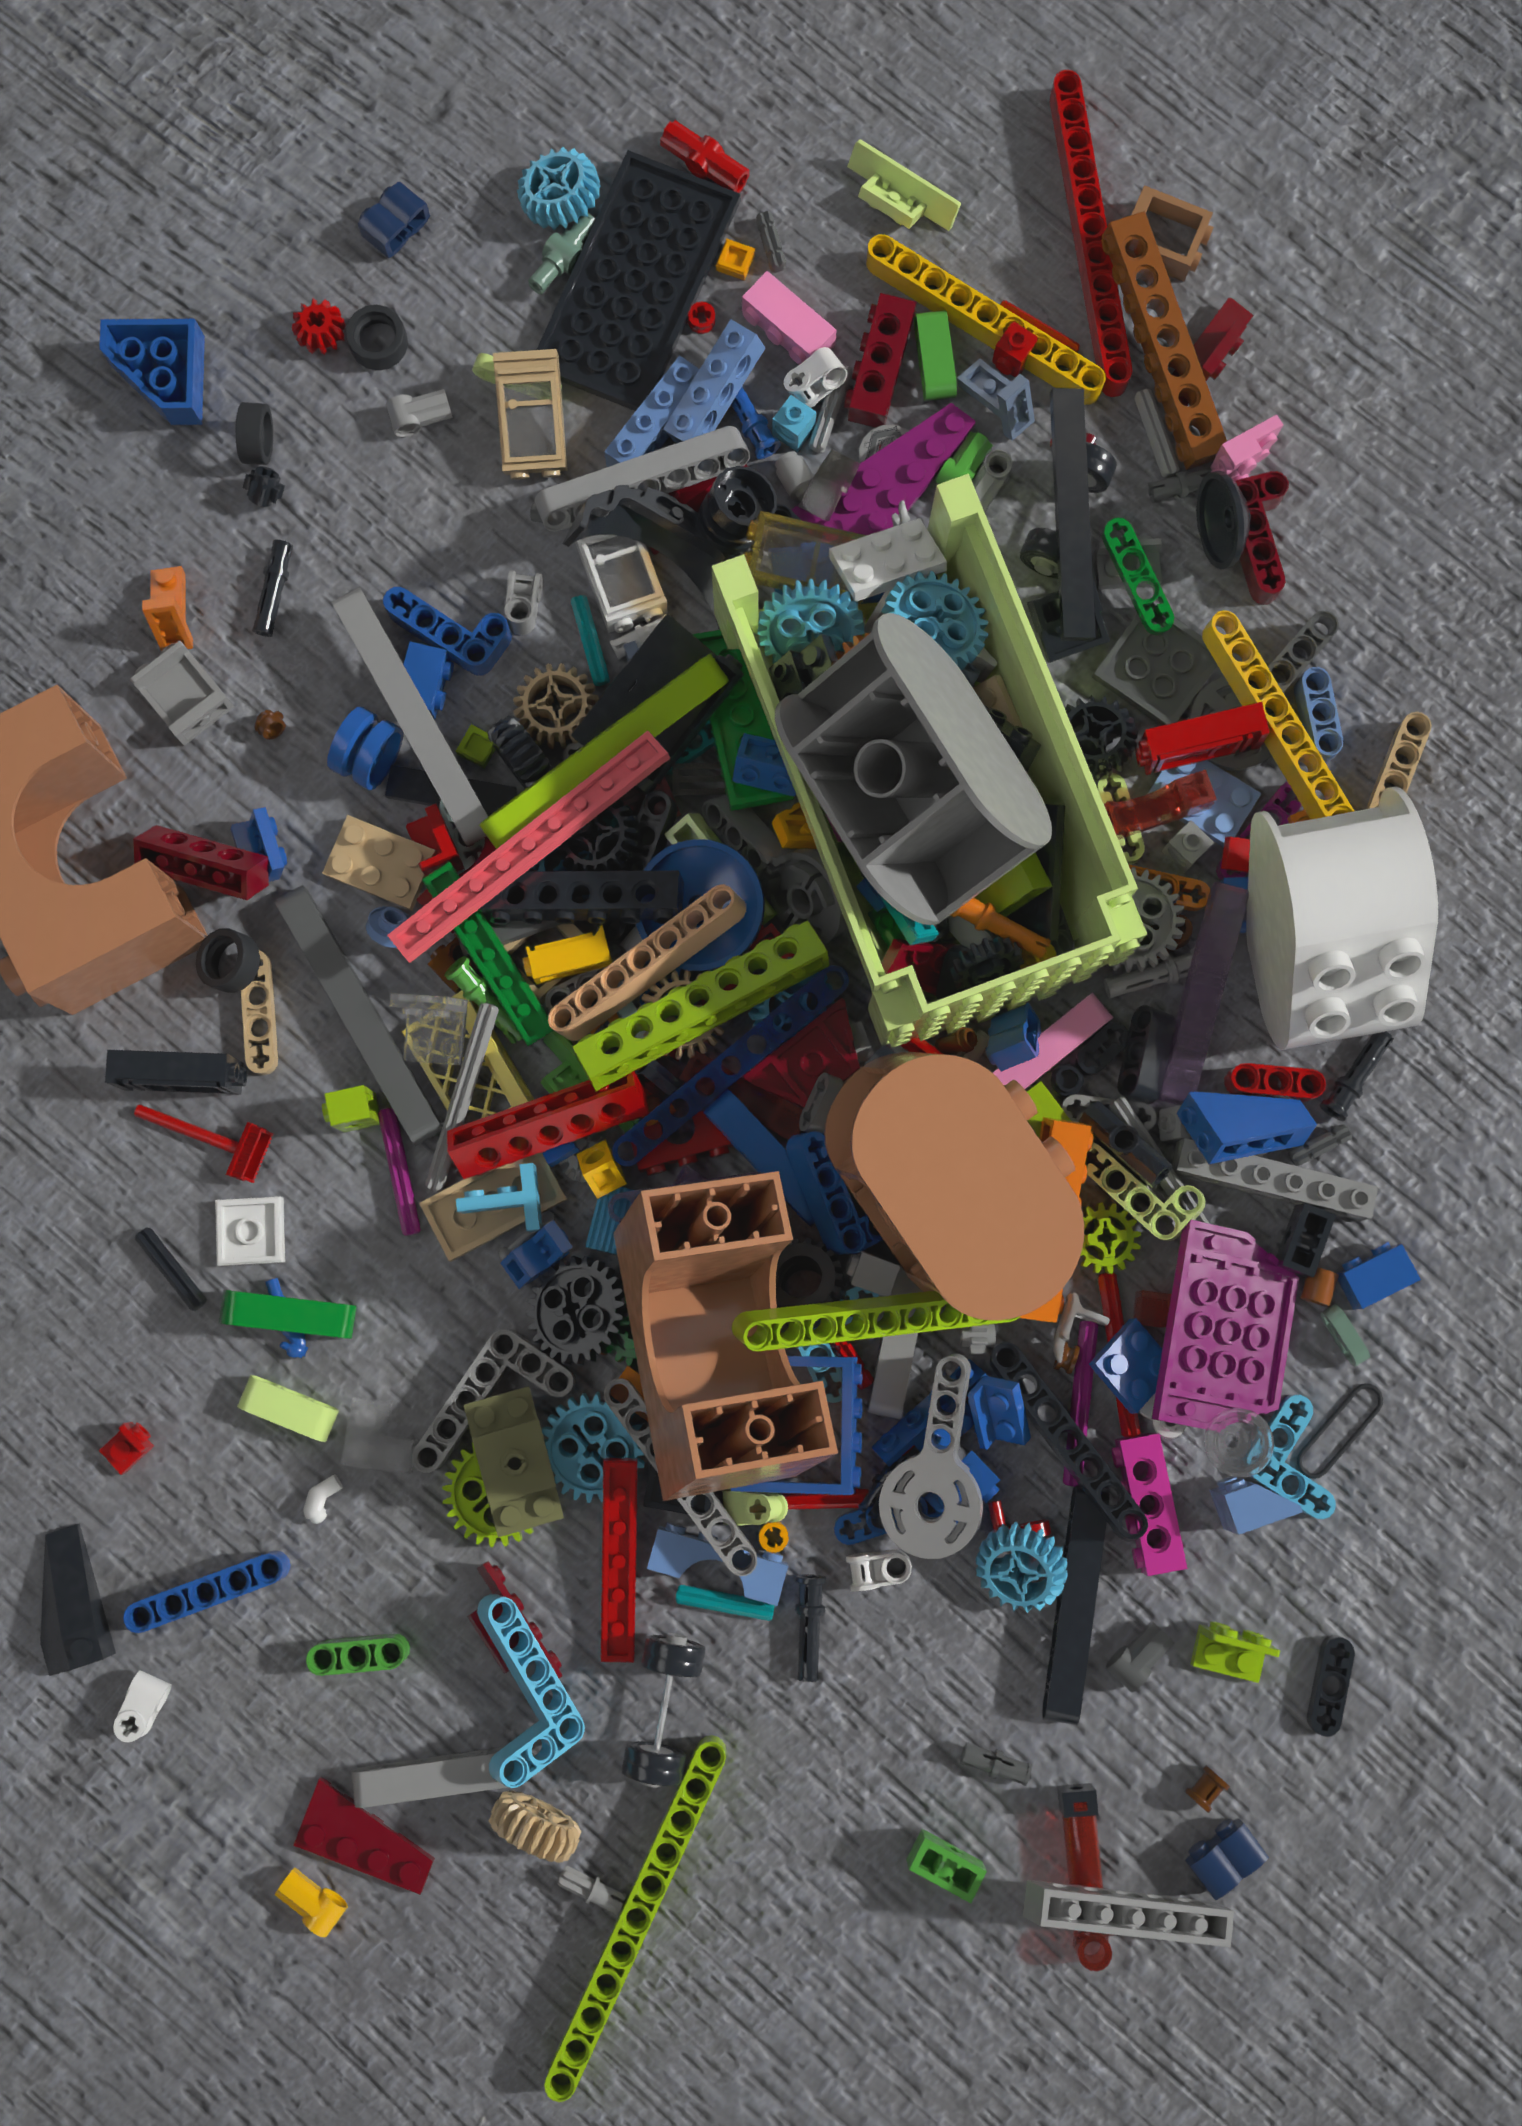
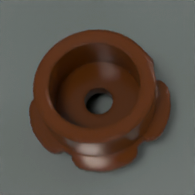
M271 710L261 712L254 725L255 731L267 740L279 737L286 728V724L282 720L284 718L283 714L279 711L273 712Z

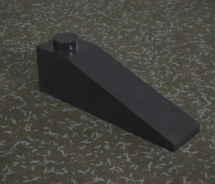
M80 1523L45 1534L40 1645L49 1676L67 1672L116 1654Z

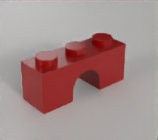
M704 1111L692 1114L695 1131L692 1138L684 1144H673L666 1140L660 1123L628 1132L638 1170L640 1173L646 1171L647 1176L667 1171L666 1165L678 1162L679 1167L698 1162L697 1156L709 1153L711 1158L730 1153L728 1148L733 1147V1145L703 1113Z

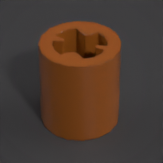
M1317 1267L1315 1276L1313 1278H1306L1300 1298L1317 1305L1330 1307L1339 1275Z

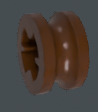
M1065 1342L1062 1362L1058 1363L1055 1358L1053 1369L1059 1370L1063 1368L1065 1373L1071 1374L1077 1362L1080 1347L1076 1345L1069 1347L1068 1342Z

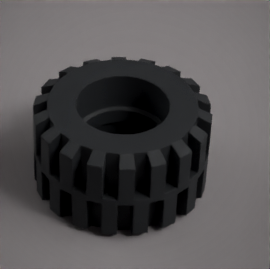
M793 1238L792 1244L782 1250L777 1263V1308L835 1302L845 1299L846 1291L844 1286H846V1282L835 1253L831 1249L827 1251L826 1245L820 1241L817 1245H814L811 1238H805L804 1243H800L799 1238ZM811 1270L821 1275L820 1286L809 1296L793 1297L784 1291L788 1278L798 1271ZM821 1318L815 1321L814 1328L820 1325Z

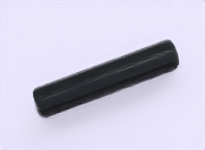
M151 1228L141 1230L135 1236L137 1243L188 1308L192 1311L200 1309L207 1302V1298Z

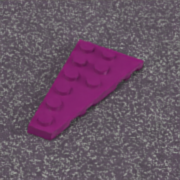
M950 403L791 510L823 542L856 540L893 527L892 514L896 513L899 516V503L904 500L907 512L911 509L940 472L947 459L954 454L975 427L976 421Z

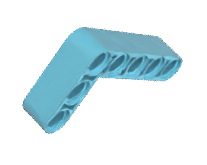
M489 1594L478 1605L477 1613L479 1619L539 1720L495 1753L489 1762V1773L494 1780L507 1787L517 1788L579 1742L585 1732V1725L516 1604L507 1597ZM500 1602L503 1611L501 1616L494 1620L492 1610ZM518 1632V1645L511 1649L509 1639L513 1633ZM535 1661V1673L528 1678L526 1668L530 1662ZM552 1690L553 1698L547 1706H544V1694ZM568 1718L569 1728L561 1735L560 1725ZM541 1739L542 1748L537 1755L533 1756V1744ZM513 1761V1772L509 1776L504 1777L505 1765Z

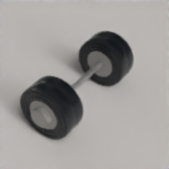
M1086 442L1089 493H1101L1109 487L1117 467V462L1113 455L1104 448ZM1034 528L1027 534L1025 543L1020 551V559L1031 570L1054 579H1058L1056 531L1047 528Z
M667 1633V1636L650 1635L645 1640L641 1660L642 1666L649 1670L666 1674L654 1742L634 1741L627 1743L622 1764V1774L638 1781L645 1786H676L681 1784L683 1779L686 1754L677 1748L661 1744L673 1676L699 1677L703 1668L705 1646L687 1640V1636Z

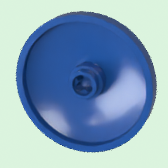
M705 839L678 842L658 853L643 871L679 870L684 881L683 910L713 887L723 884L729 886L746 904V913L738 923L677 968L688 971H711L722 967L734 956H742L758 936L765 912L763 888L757 873L750 863L729 846ZM645 895L641 899V903L652 901L655 895ZM731 900L727 901L723 905L722 909L726 908L730 904ZM640 920L639 923H636L642 940L664 925L653 920ZM704 920L697 924L696 929L703 924ZM677 940L671 943L670 948L676 944Z

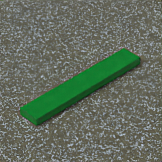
M448 862L423 878L422 881L432 897L435 898L457 881L460 876L452 863ZM478 909L453 930L527 1046H531L554 1031L549 1026L548 1014L481 909Z

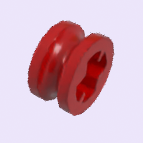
M703 301L692 305L688 314V324L692 331L698 334H705L713 329L716 314L712 305ZM702 312L707 317L705 323H699L698 313Z

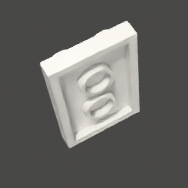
M920 518L829 548L830 560L855 602L892 590L898 581L902 583L907 575L914 579L917 572L920 571L926 578L930 571H933L935 575L947 571L946 559Z

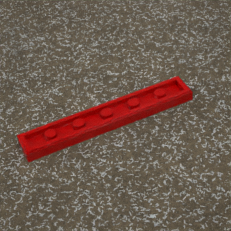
M604 1458L601 1662L634 1663L638 1458Z

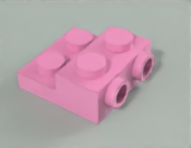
M1278 415L1223 443L1210 467L1212 469L1211 472H1225L1234 481L1249 477L1250 472L1257 466V463L1270 454L1269 449L1278 440L1277 435L1283 427V423Z

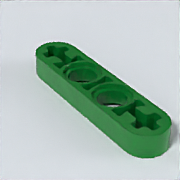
M1113 518L1102 531L1103 543L1144 628L1152 635H1163L1174 623L1173 610L1132 525L1124 518ZM1114 526L1117 530L1123 529L1125 532L1121 537L1124 547L1128 543L1132 545L1126 547L1119 554L1116 551L1122 546L1117 537H1110ZM1133 554L1137 556L1140 562L1137 570L1130 571L1123 566L1122 561L1125 555ZM1140 583H1148L1153 588V596L1150 599H1142L1137 595L1136 589ZM1156 600L1160 603L1154 607L1157 615H1164L1166 617V620L1162 623V628L1159 624L1153 625L1151 622L1155 617L1152 607L1148 611L1144 609V607L1150 606Z

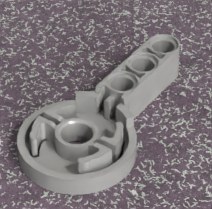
M956 1353L944 1357L936 1366L924 1446L921 1453L903 1461L888 1475L879 1498L880 1518L888 1536L903 1551L924 1559H940L960 1551L977 1532L983 1513V1500L980 1488L970 1473V1468L958 1456L971 1366L966 1357ZM953 1361L960 1366L961 1376L959 1379H952L946 1374L945 1367L947 1362ZM943 1395H949L955 1400L956 1409L954 1412L949 1413L942 1409L940 1399ZM937 1429H944L950 1434L951 1442L948 1446H942L936 1441L935 1432ZM905 1474L904 1478L901 1480V1482L898 1484L896 1490L894 1491L895 1486L897 1485V1483L899 1482V1480H900V1479L903 1477V1475ZM956 1480H958V1481L956 1482V1484H957V1486H958V1488H959L962 1501H960L959 1492H958L957 1487H956V1485H955V1483H954ZM931 1492L941 1497L944 1503V1511L941 1516L933 1518L922 1512L920 1499L923 1494ZM891 1507L893 1508L894 1516L897 1521V1527L892 1515ZM956 1521H958V1525H957L956 1529L954 1530V1532H953L952 1534H950V1533L952 1532V1530L954 1529L956 1523H957ZM948 1536L947 1539H948L949 1542H951V1541H953V1540H955V1541L952 1542V1543H948L945 1538Z

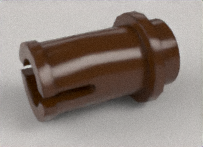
M961 1027L954 1034L937 1039L935 1048L944 1055H953L961 1051L968 1053L977 1045V1035L972 1029Z

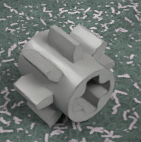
M995 1324L960 1328L961 1347H969V1354H987L986 1347H995Z

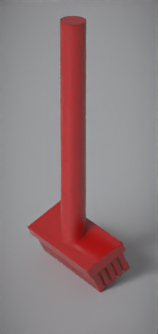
M141 1104L137 1105L134 1111L135 1117L234 1154L225 1175L244 1182L254 1183L255 1175L258 1174L257 1171L261 1167L260 1163L262 1164L263 1156L266 1155V1148L269 1147L268 1144L272 1140L271 1136L273 1137L274 1133L266 1131L263 1127L247 1122L238 1142Z

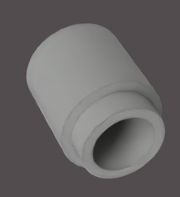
M795 451L787 452L779 457L775 462L776 475L792 500L799 499L803 501L812 496L817 486V480L804 458L797 455Z

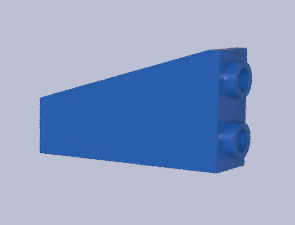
M1194 1091L1188 1093L1176 1113L1208 1164L1302 1146L1317 1126V1123L1301 1100Z

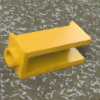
M601 925L595 936L592 932L534 946L535 950L531 951L530 947H526L528 957L522 958L527 977L533 976L536 984L606 968L612 963L603 925Z

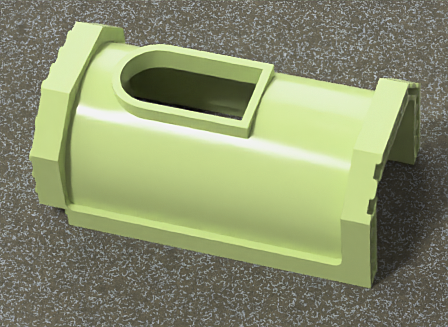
M969 474L936 486L927 530L947 561V571L936 575L938 580H940L944 573L947 574V582L950 584L958 579V588L960 590L969 587L970 591L967 596L969 598H979L975 607L985 609L980 619L988 621V625L984 629L988 633L987 638L983 642L985 644L984 648L998 662L986 680L993 676L1001 675L1023 728L1030 731L1033 735L1032 738L1041 744L1027 773L1037 787L1044 803L1065 805L1060 904L1069 926L1075 949L938 1000L935 995L921 989L912 965L889 974L884 972L881 962L888 947L867 914L874 908L856 887L863 880L862 874L844 842L837 841L825 811L792 760L777 731L775 709L779 699L769 668L773 665L772 655L765 656L764 646H760L758 635L759 612L764 611V607L763 609H758V589L746 558L743 554L712 565L715 617L727 648L740 649L870 983L872 997L868 1006V1012L881 1045L890 1044L891 1048L905 1044L913 1038L919 1037L920 1041L929 1039L944 1030H947L948 1034L955 1033L958 1028L966 1027V1024L971 1020L977 1019L978 1023L985 1022L995 1017L1000 1009L1007 1007L1008 1011L1026 1004L1027 1001L1037 996L1039 1001L1057 994L1056 991L1069 982L1073 981V984L1091 978V974L1096 972L1098 968L1107 964L1114 966L1128 960L1127 956L1132 955L1134 950L1140 947V942L1147 935L1132 895L1138 889ZM878 603L858 604V610H862L863 617L866 618L865 625ZM976 681L974 685L977 686L980 682ZM940 939L942 943L960 944L958 940L945 941Z

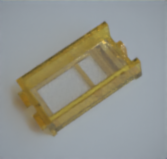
M760 511L756 521L750 520L746 539L752 542L750 552H744V556L757 585L783 590V585H787L793 590L797 580L800 581L803 587L808 586L809 579H813L814 585L817 587L820 586L823 580H826L827 589H831L838 584L841 595L848 591L830 560L829 548L866 535Z

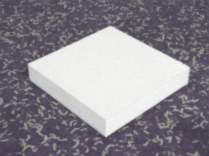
M283 1197L215 1200L217 1266L285 1263Z

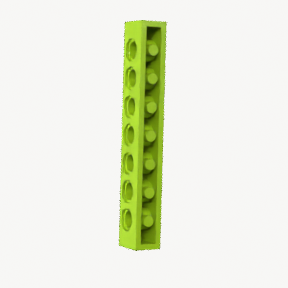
M809 921L800 925H792L780 936L772 940L760 942L752 951L742 956L737 955L730 958L722 967L714 971L702 973L695 981L684 987L680 986L672 989L664 998L654 1003L649 1002L642 1005L637 1012L626 1018H618L612 1021L606 1029L596 1034L584 1036L576 1045L572 1046L595 1091H598L830 966L828 951ZM787 953L795 954L791 959L781 958ZM756 969L766 970L760 975L752 974ZM729 984L737 985L733 990H723ZM699 1000L708 1001L703 1006H694L695 1002ZM669 1016H679L673 1022L664 1021ZM641 1031L649 1032L643 1038H635L636 1034ZM619 1047L618 1051L614 1054H605L609 1048Z

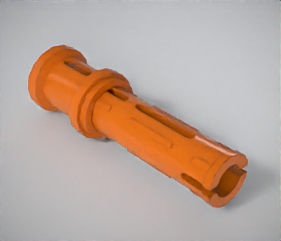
M973 898L950 915L953 918L959 916L974 924V929L978 931L986 929L1003 939L1009 937L1012 943L1016 942L1018 947L1037 956L1039 959L1044 956L1047 951L1045 947H1049L1051 940L995 911L996 908L990 902L984 904Z

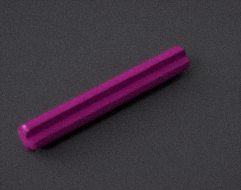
M386 1108L378 1111L380 1127L402 1234L411 1236L420 1233L421 1228L398 1117L393 1108Z

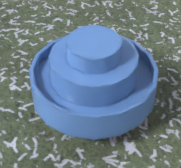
M382 906L375 908L370 912L365 926L367 934L372 940L382 946L397 948L387 935L410 916L394 907Z

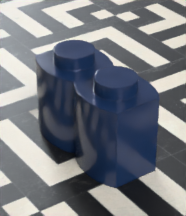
M397 182L382 192L379 203L371 208H366L362 212L358 227L363 238L386 257L391 258L402 249L409 237L416 234L430 218V213L426 202L404 184Z
M1238 1818L1233 1821L1232 1819H1227L1220 1823L1215 1829L1216 1834L1207 1842L1201 1840L1195 1843L1188 1851L1190 1855L1185 1859V1862L1215 1901L1229 1893L1242 1879L1255 1872L1269 1859V1856L1246 1825Z

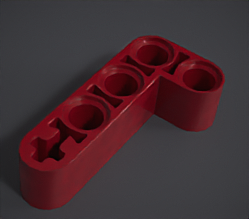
M1270 471L1235 481L1247 500L1246 503L1251 515L1250 524L1256 529V531H1249L1243 554L1240 557V563L1250 595L1256 603L1261 605L1272 603L1286 583L1285 574L1266 516V511L1273 510L1280 504L1289 488L1287 477L1278 471ZM1265 487L1273 488L1277 494L1268 493ZM1253 553H1260L1265 561L1257 560Z

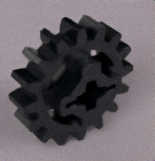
M996 936L993 941L983 938L980 945L971 943L970 950L960 951L959 955L961 958L952 960L953 968L949 969L957 990L962 989L964 991L1021 970L1020 965L1024 964V960L1016 942L1012 943L1009 937L1002 941L1000 936Z

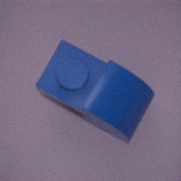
M553 1220L543 1226L530 1240L512 1250L500 1264L517 1288L521 1289L538 1278L539 1275L548 1271L550 1266H555L559 1263L560 1259H564L570 1253L569 1250L572 1248V1245L568 1240L567 1234Z

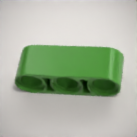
M947 311L915 313L914 330L924 401L956 398L957 382Z
M395 1633L327 1639L309 1650L306 1664L313 1674L320 1676L391 1670L397 1668L407 1659L410 1654V1644L406 1637ZM387 1643H394L398 1646L400 1650V1657L394 1660L387 1657L385 1654ZM353 1646H359L364 1649L366 1653L365 1662H356L352 1658L351 1650ZM320 1649L330 1652L332 1656L331 1665L326 1666L319 1662L318 1651Z

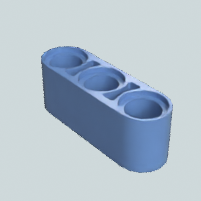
M1312 667L1306 670L1296 682L1294 695L1302 725L1325 763H1329L1341 751L1343 736L1331 678L1325 669ZM1306 681H1313L1317 685L1318 691L1311 690L1307 686ZM1312 711L1321 712L1324 716V721L1316 720ZM1319 741L1327 742L1331 752L1323 751L1319 746Z

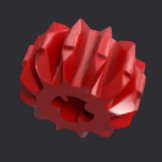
M312 298L311 305L308 307L301 303L300 308L302 312H293L295 323L292 324V331L297 336L298 344L301 347H307L308 352L311 354L318 348L324 355L328 347L337 350L336 341H344L345 335L343 330L346 329V323L344 318L341 317L339 308L336 306L331 307L330 302L326 299L318 305L317 300Z

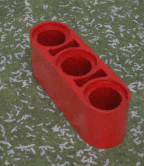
M1242 1063L1226 1073L1224 1085L1227 1091L1234 1095L1301 1100V1102H1308L1323 1094L1326 1088V1079L1322 1073L1314 1069ZM1237 1072H1243L1247 1075L1249 1084L1246 1088L1237 1084L1235 1078ZM1270 1075H1275L1280 1079L1281 1088L1279 1091L1273 1090L1268 1083ZM1303 1078H1307L1313 1083V1092L1311 1094L1306 1093L1302 1089L1301 1081Z

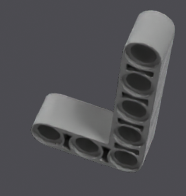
M498 1330L494 1332L412 1453L414 1467L423 1473H430L440 1469L468 1430L469 1425L465 1409L459 1402L460 1396L464 1391L471 1392L475 1396V1401L489 1398L510 1367L554 1397H562L574 1390L576 1385L575 1374L558 1360L551 1359L549 1354L541 1352L540 1348L512 1330ZM503 1335H508L513 1340V1348L507 1354L501 1353L497 1348L498 1339ZM531 1353L538 1355L541 1360L539 1370L534 1373L529 1372L524 1366L525 1358ZM484 1363H489L494 1368V1377L489 1382L482 1381L478 1375V1370ZM557 1372H562L568 1377V1386L564 1391H557L552 1386L551 1379ZM445 1419L452 1420L456 1425V1433L452 1438L445 1437L441 1432V1424ZM426 1447L436 1451L437 1461L433 1466L426 1465L422 1460V1452Z

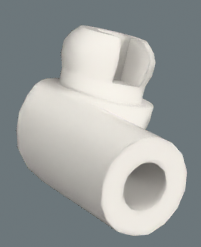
M335 1474L315 1485L308 1492L303 1512L306 1519H309L311 1523L318 1524L324 1521L327 1516L324 1508L326 1498L343 1488L341 1481Z

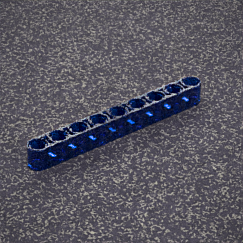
M837 965L828 966L640 1120L614 1143L612 1153L615 1161L623 1166H632L648 1155L840 996L849 984V976L846 970ZM835 973L840 976L842 981L840 989H828L824 983L825 975ZM803 994L812 995L816 1000V1008L812 1011H804L799 1006V997ZM778 1015L787 1016L791 1021L790 1030L784 1033L775 1030L773 1027L774 1017ZM752 1036L763 1038L766 1045L764 1052L760 1054L750 1052L747 1047L748 1039ZM734 1057L739 1061L740 1070L737 1074L727 1075L723 1072L721 1063L725 1058ZM701 1078H708L713 1081L715 1089L712 1095L707 1097L700 1096L695 1089L696 1082ZM676 1099L685 1100L689 1105V1112L683 1118H676L670 1113V1104ZM656 1120L662 1124L663 1134L660 1138L652 1140L645 1136L644 1126L647 1122ZM627 1141L633 1142L637 1147V1155L631 1161L621 1159L618 1154L619 1146Z

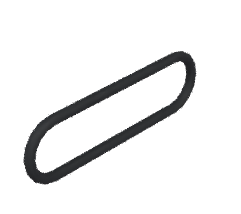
M1364 1383L1354 1388L1304 1446L1297 1457L1298 1469L1303 1475L1312 1479L1324 1476L1378 1414L1383 1406V1396L1376 1386ZM1368 1388L1373 1390L1378 1397V1404L1373 1412L1322 1471L1316 1474L1307 1472L1302 1465L1304 1454L1361 1389Z

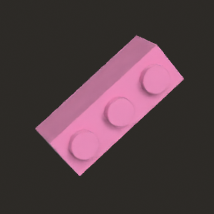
M768 271L742 296V312L745 319L751 325H758L762 328L772 343L783 346L797 364L800 365L819 348L827 347L832 349L835 346L837 330Z

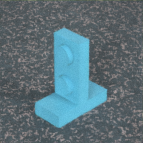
M534 1163L520 1164L522 1191H517V1186L497 1188L498 1194L484 1195V1190L464 1192V1198L456 1199L457 1212L466 1214L524 1207L526 1231L538 1232L543 1225L536 1165Z

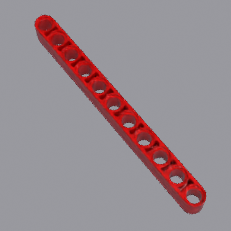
M1062 70L1054 78L1049 103L1095 363L1105 373L1106 380L1102 392L1109 397H1118L1125 392L1132 375V362L1118 285L1115 283L1112 275L1113 265L1109 255H1106L1102 248V235L1107 228L1082 83L1076 72ZM1076 174L1083 175L1084 178L1078 177ZM1081 203H1087L1090 206H1084ZM1085 231L1094 232L1095 235L1087 234ZM1096 259L1100 262V264H1095L1090 260ZM1095 288H1102L1106 292H1098ZM1100 317H1108L1111 321H1103ZM1111 345L1117 350L1110 351L1105 346ZM1116 374L1119 375L1122 379L1115 380L1110 375Z

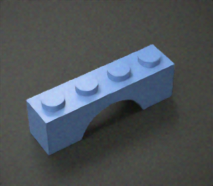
M667 1522L666 1528L659 1526L647 1569L680 1578L687 1568L699 1561H723L702 1532H699L698 1537L685 1533L686 1527ZM739 1550L732 1556L733 1564L739 1568L747 1567L752 1560L750 1553L745 1550ZM764 1550L763 1555L757 1554L755 1570L747 1576H739L743 1584L745 1597L778 1606L788 1569V1562L782 1561L783 1555Z

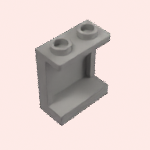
M181 641L166 646L161 651L159 657L151 663L140 666L135 671V675L130 678V681L142 693L184 746L234 708V705Z

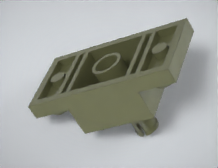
M529 1386L465 1404L464 1409L498 1538L563 1519L564 1516Z

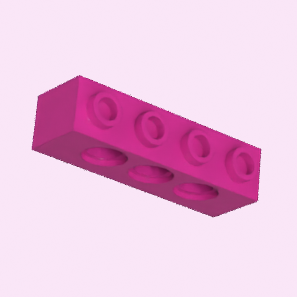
M1151 1432L1135 1437L1114 1439L1116 1447L1112 1448L1111 1452L1115 1467H1120L1123 1481L1120 1482L1139 1507L1141 1499L1146 1495H1151L1155 1501L1153 1510L1144 1513L1148 1519L1147 1531L1141 1538L1135 1540L1136 1548L1132 1549L1136 1569L1141 1568V1572L1146 1576L1188 1569L1160 1434ZM1144 1461L1148 1467V1473L1143 1479L1137 1480L1133 1475V1467L1137 1462ZM1125 1516L1128 1533L1136 1534L1140 1528L1138 1520L1133 1516ZM1152 1529H1159L1162 1535L1160 1543L1153 1547L1149 1546L1147 1534Z

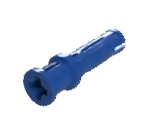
M741 387L731 406L743 424L742 434L750 439L755 448V456L758 459H765L773 455L780 448L781 442L778 438H774L767 426V418L762 414H758L747 393Z

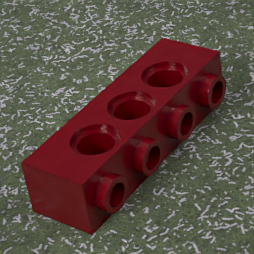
M880 293L877 305L871 304L867 323L872 325L869 333H863L859 350L864 352L862 361L856 360L852 379L856 380L854 390L848 389L844 408L849 409L848 421L874 428L886 424L914 320L916 301ZM890 330L893 334L884 335L880 331ZM882 358L886 362L882 364H877L873 361V359ZM868 386L876 387L878 391L868 392L864 388Z
M158 825L133 838L134 864L146 858L174 880L243 900H249L269 886L268 856Z

